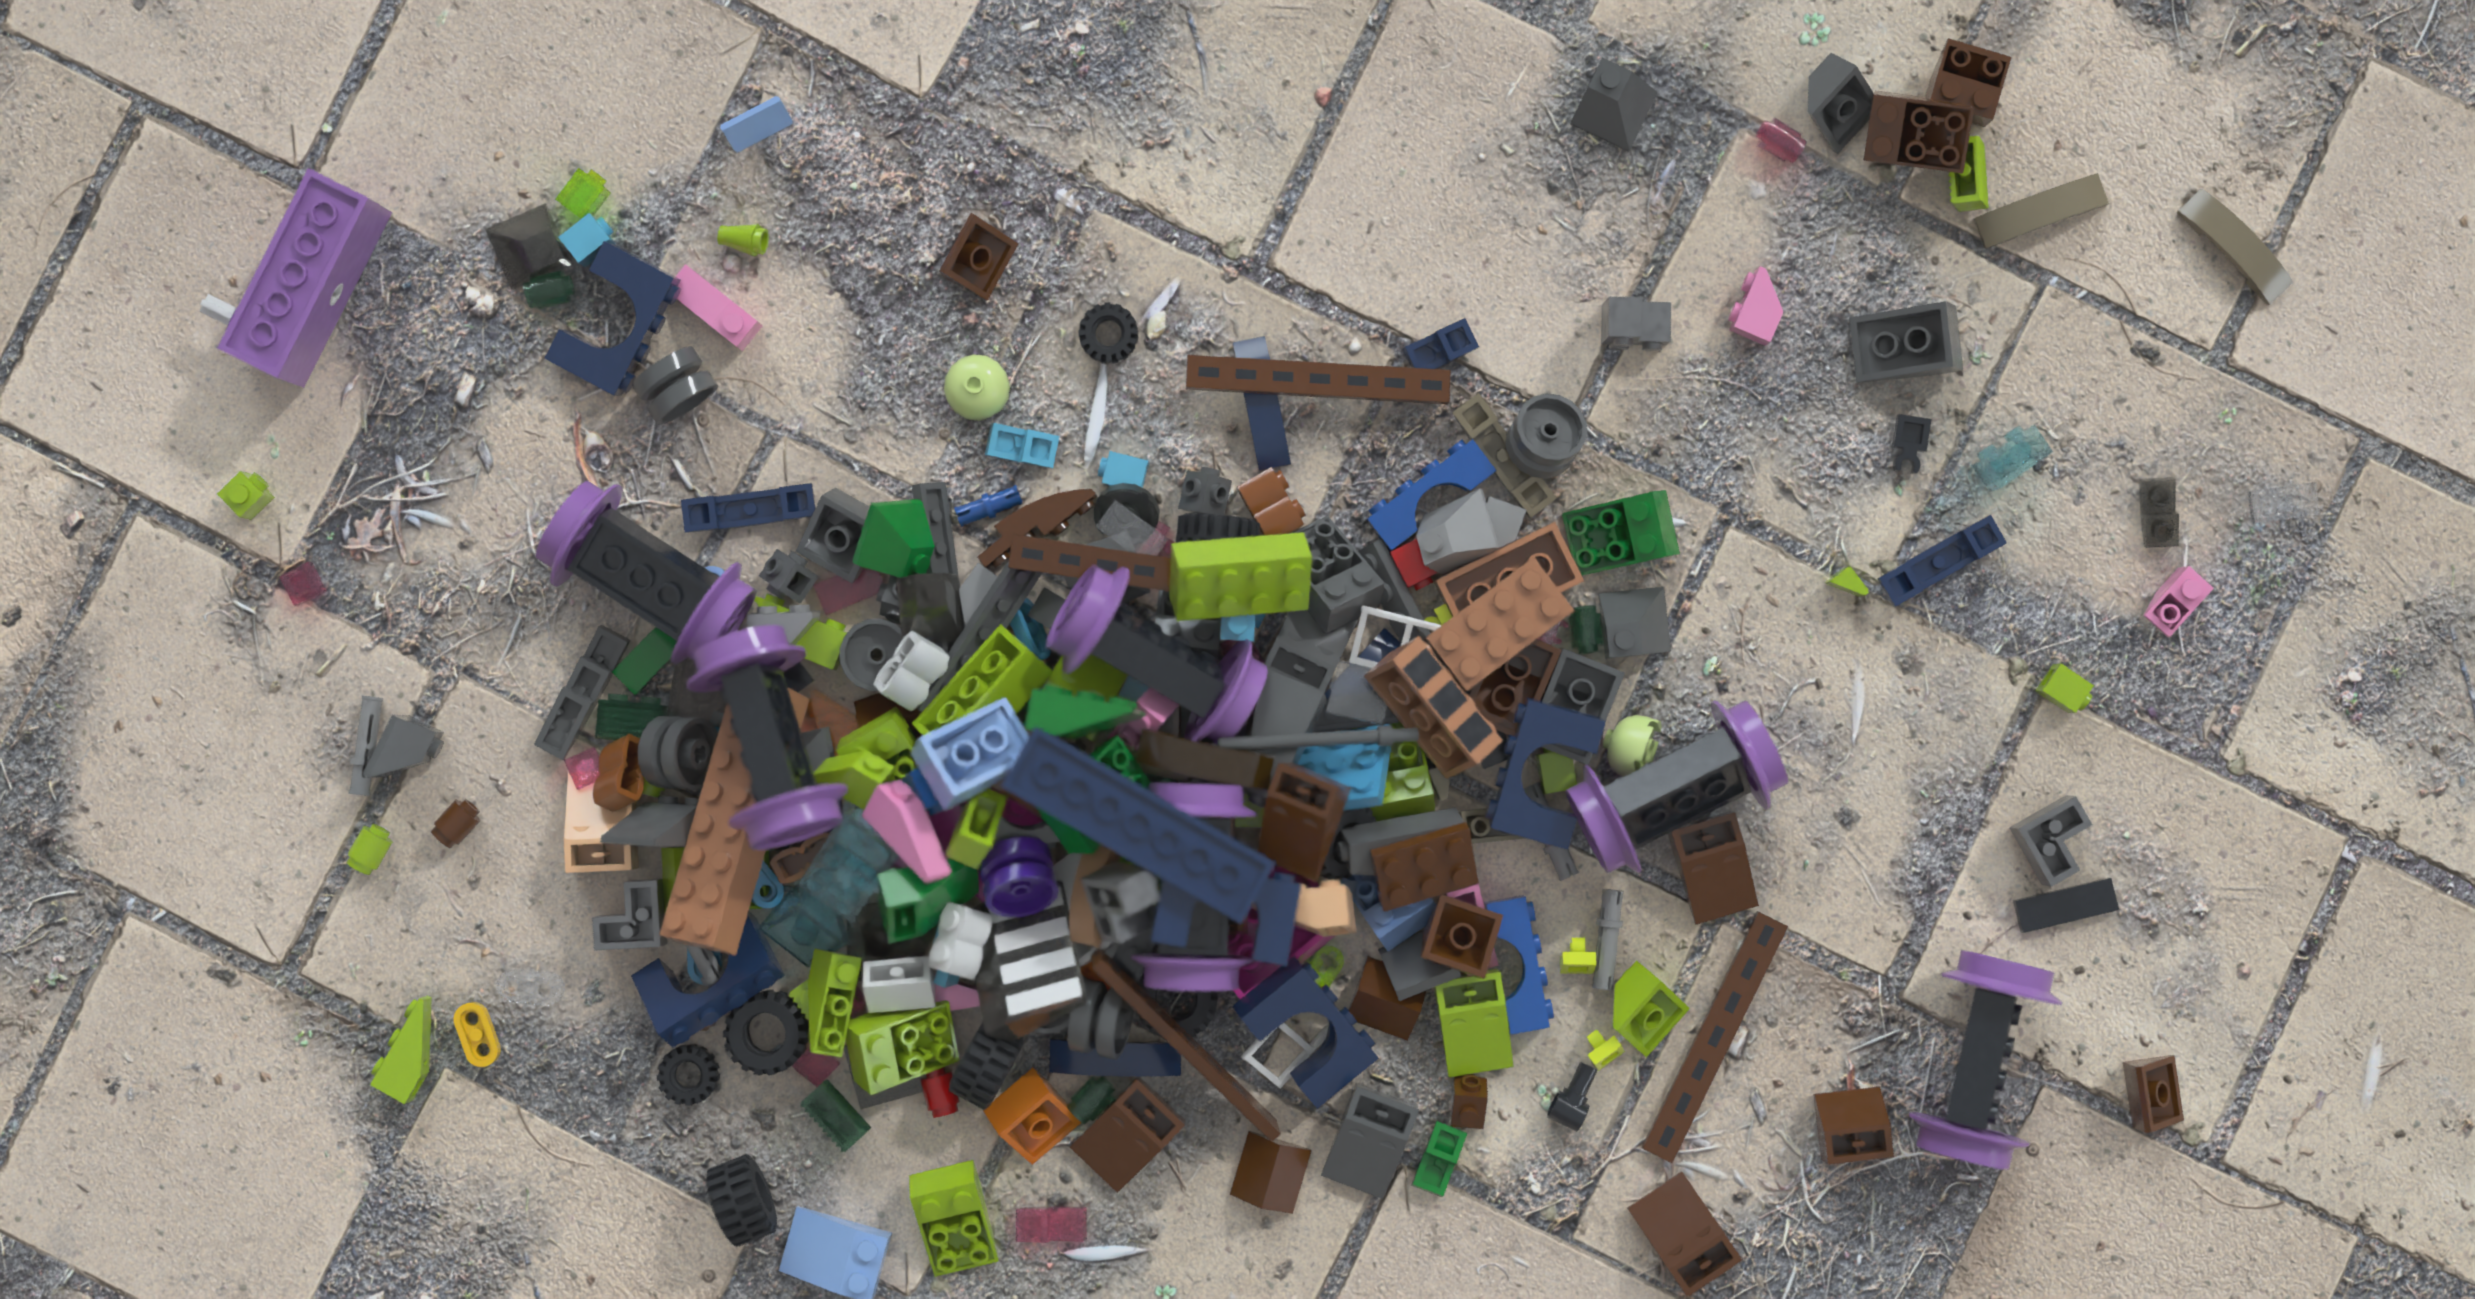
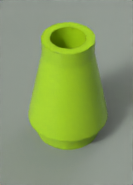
M760 224L721 225L718 230L717 241L719 245H725L756 257L758 254H765L769 243V232L766 228H761Z

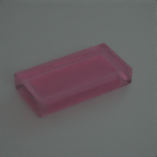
M864 568L854 583H850L836 575L813 586L825 615L828 616L877 595L882 582L884 583V580L879 571Z

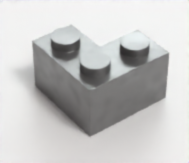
M1609 296L1602 304L1601 344H1609L1610 350H1629V346L1642 345V350L1660 351L1662 350V345L1666 346L1671 342V302H1642V297Z
M2065 795L2009 828L2040 883L2052 887L2080 871L2064 841L2093 824L2077 796Z
M1113 861L1081 878L1101 940L1120 944L1152 927L1148 916V906L1160 900L1157 891V879L1153 873L1141 866Z
M663 878L624 882L625 914L592 917L594 951L661 947L666 945L667 938L659 935L665 917Z

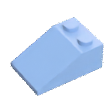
M1005 697L919 738L911 755L945 811L974 797L1006 777L1029 736Z
M797 1206L779 1271L839 1295L854 1299H873L892 1232Z

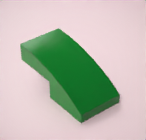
M655 627L623 659L612 673L634 695H637L660 670L664 669L671 662L672 652L677 641Z
M1436 1121L1411 1186L1443 1197L1453 1168L1459 1159L1467 1133Z

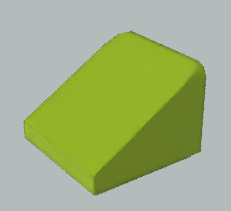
M1851 567L1842 568L1825 581L1827 585L1858 597L1869 593V589Z

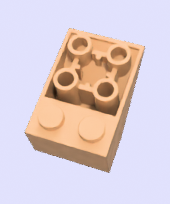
M600 771L568 773L564 828L565 873L621 871L639 868L638 845L601 843V836L636 809V802L615 812L595 804L593 800V787L597 777L600 775Z
M1338 880L1320 882V888L1307 889L1306 884H1301L1294 926L1322 937L1356 933L1353 895L1346 885H1340ZM1253 902V904L1251 905V907H1252L1254 910H1256L1255 904H1254V902Z

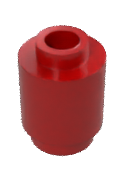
M944 1067L925 1074L926 1078L921 1079L920 1082L927 1109L932 1112L933 1118L958 1112L957 1103L960 1102L959 1096L949 1091V1082L953 1076L952 1071L945 1072Z

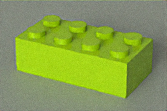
M1304 532L1172 543L1169 597L1176 621L1308 610L1312 555Z
M1000 624L912 724L925 736L1005 697L1015 714H1017L1031 697L1032 690L1041 688L1053 671L1024 643Z

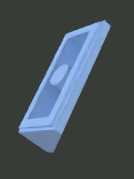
M775 96L721 124L720 128L734 151L740 152L792 125L793 121L779 96Z

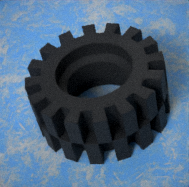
M1104 302L1103 305L1097 304L1093 309L1088 310L1080 321V329L1078 330L1080 343L1086 354L1095 361H1100L1103 364L1118 363V361L1128 358V355L1131 352L1133 353L1135 345L1138 343V328L1134 317L1130 311L1117 303L1116 305L1110 302ZM1105 321L1117 323L1122 332L1120 340L1111 346L1101 344L1096 338L1097 327Z
M684 1044L671 1050L662 1058L663 1061L657 1069L659 1074L656 1077L657 1081H660V1091H664L666 1093L665 1098L674 1100V1104L677 1105L685 1104V1106H691L702 1102L715 1091L718 1086L716 1085L717 1081L720 1080V1074H718L719 1063L714 1061L716 1057L713 1053L709 1054L707 1048L703 1046L698 1047L697 1044ZM691 1062L698 1066L701 1078L696 1086L684 1087L678 1082L676 1071L680 1064Z

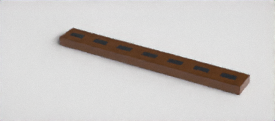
M1187 355L1186 390L1448 405L1450 402L1451 370Z
M1017 534L1012 536L1009 568L1080 578L1092 565L1099 567L1109 574L1114 573L1121 567H1125L1129 570L1127 585L1170 592V557Z
M1756 912L1645 1138L1642 1149L1673 1163L1788 928L1787 925L1761 912Z
M1097 948L1091 954L1093 970L1269 1141H1274L1281 1134L1277 1119L1101 948Z

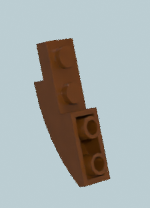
M1092 489L1066 491L1025 505L994 526L1002 537L977 556V558L985 568L988 569L993 565L997 569L1009 559L1010 555L1008 552L1011 549L1013 534L1036 537L1033 531L1039 528L1046 537L1050 534L1057 537L1070 526L1067 520L1076 513L1081 517L1095 506L1093 499L1097 497L1096 493Z

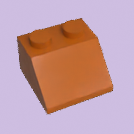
M1031 1068L997 1097L988 1108L983 1110L998 1135L1032 1165L1082 1123L1078 1115L1050 1082L1034 1068Z

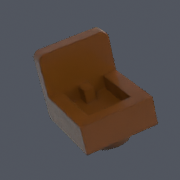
M1474 1075L1454 1077L1451 1127L1484 1129L1488 1100L1487 1078Z

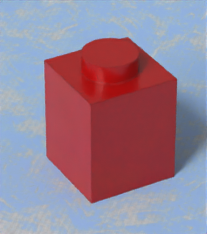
M1417 539L1390 552L1407 588L1414 586L1415 590L1418 591L1433 583L1431 576L1437 574V572L1424 565Z

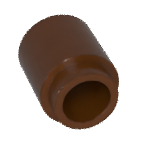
M455 799L434 822L435 827L431 830V833L448 848H452L455 844L459 845L481 821L477 816L480 811L467 799H464L463 802Z

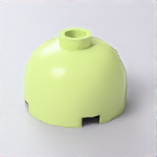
M973 354L962 357L951 366L945 376L944 392L947 402L957 414L966 419L981 421L992 417L1003 409L1009 399L1010 383L1007 374L997 361L988 356Z
M1634 715L1622 719L1614 730L1608 729L1604 738L1603 748L1608 749L1607 760L1610 767L1618 775L1625 777L1641 769L1643 765L1653 762L1659 743L1653 739L1654 731L1661 733V721L1646 716Z

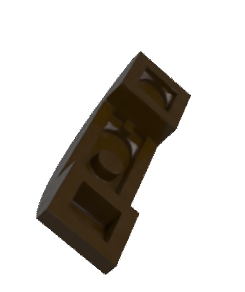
M1142 728L1136 762L1206 780L1268 790L1275 758L1273 755L1249 750L1231 749Z

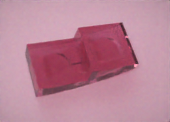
M1087 1207L1016 1208V1242H1084L1087 1240Z

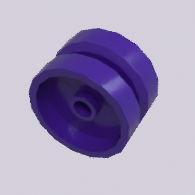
M1016 837L999 841L991 846L978 866L980 878L984 884L985 903L989 911L1004 917H1023L1038 913L1049 907L1057 899L1059 888L1053 871L1054 865L1048 844L1036 838Z

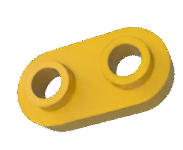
M469 1002L461 1005L454 1014V1025L467 1060L477 1067H486L493 1064L500 1056L501 1046L488 1010L478 1002ZM471 1012L478 1016L476 1024H472L468 1020V1015ZM482 1043L488 1045V1055L481 1054L479 1047Z

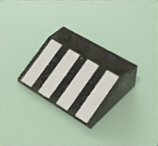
M1057 880L1059 888L1057 899L1049 907L1038 913L1023 917L999 916L989 911L985 901L971 908L992 915L991 931L986 943L982 947V961L979 971L975 976L985 1035L1012 1042L1087 1004L1076 944L1070 939L1069 909L1063 881Z

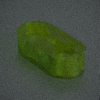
M1325 945L1320 948L1309 962L1321 977L1317 982L1320 987H1323L1325 984L1330 987L1344 965L1342 952L1333 945ZM1332 951L1335 952V960L1338 962L1337 966L1333 967L1330 965L1324 973L1320 972L1319 969L1324 963L1322 958H1320L1323 953L1329 955Z

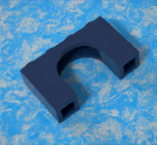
M603 241L589 271L614 283L627 292L633 301L636 312L634 328L625 341L611 348L598 347L568 330L559 329L544 359L614 396H622L624 392L628 393L632 388L631 385L636 379L633 373L638 363H644L651 350V346L648 343L653 334L657 335L661 331L666 320L663 314L668 304L673 305L681 291V288L678 287L681 279L611 242Z
M1526 697L1524 704L1518 703L1513 722L1518 723L1515 735H1509L1507 738L1504 754L1508 755L1505 768L1499 767L1494 786L1499 787L1496 800H1489L1485 818L1490 819L1489 826L1492 829L1568 850L1578 818L1574 813L1539 804L1528 797L1522 786V769L1529 755L1539 747L1547 744H1563L1597 754L1606 721L1603 718Z
M1275 872L1274 879L1267 878L1255 898L1257 926L1251 959L1287 966L1301 891V884L1294 883L1295 876ZM1162 879L1159 891L1160 900L1157 901L1151 941L1185 947L1192 910L1198 899Z
M750 911L747 914L736 955L728 954V964L724 974L716 984L706 991L697 994L683 993L674 971L660 958H657L631 975L657 1034L672 1048L688 1041L691 1036L703 1028L714 1024L720 1017L734 1008L742 1006L748 999L762 990L770 988L776 981L785 976L757 918Z
M1293 956L1287 961V966L1282 965L1232 1007L1242 1022L1260 1042L1286 1020L1297 1014L1312 1012L1327 1018L1328 1031L1323 1044L1316 1052L1290 1072L1298 1087L1318 1109L1379 1058L1372 1049L1376 1045L1374 1040L1365 1029L1360 1032L1355 1029L1353 1025L1357 1023V1020L1346 1007L1340 1010L1334 1004L1339 999L1327 984L1323 987L1319 986L1315 980L1320 976L1308 961L1302 965Z

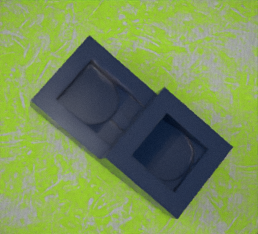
M1463 318L1437 330L1434 334L1404 347L1402 350L1411 368L1438 369L1478 349L1479 345L1466 318Z

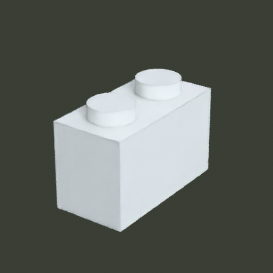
M929 956L864 962L863 991L868 1013L935 1007V984L933 983L935 977L933 968H929Z

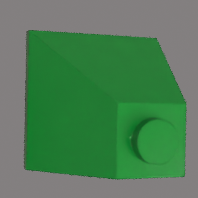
M919 499L871 503L852 562L858 566L899 578L925 576L935 545L923 502Z

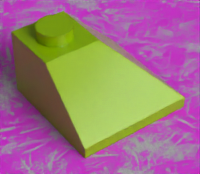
M1636 960L1615 984L1613 1028L1647 1058L1690 1008L1661 980Z

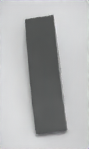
M604 625L598 626L585 654L580 657L567 685L562 687L534 743L535 746L561 760L566 758L613 676L612 672L618 666L631 641L630 639Z

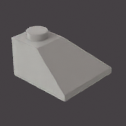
M1482 489L1475 490L1424 514L1416 535L1424 565L1443 575L1500 549Z

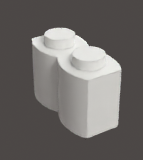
M910 631L898 645L893 657L882 667L873 685L881 694L912 711L926 700L930 684L944 675L950 657L939 646L916 632Z
M948 902L939 920V935L935 939L930 951L929 968L973 980L981 965L982 947L986 943L991 931L992 915Z

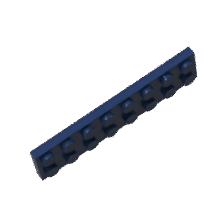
M1036 726L1001 785L1002 788L1239 923H1242L1275 865L1273 861Z

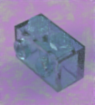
M2018 425L2003 436L2006 440L1997 448L1994 444H1991L1976 454L1979 460L1971 466L1989 492L2002 488L2053 452L2035 425L2024 429Z

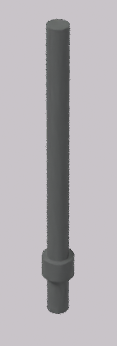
M1377 726L1376 730L1218 738L1217 745L1236 750L1377 743L1378 746H1392L1393 742L1418 741L1419 731L1418 728L1392 729V726Z

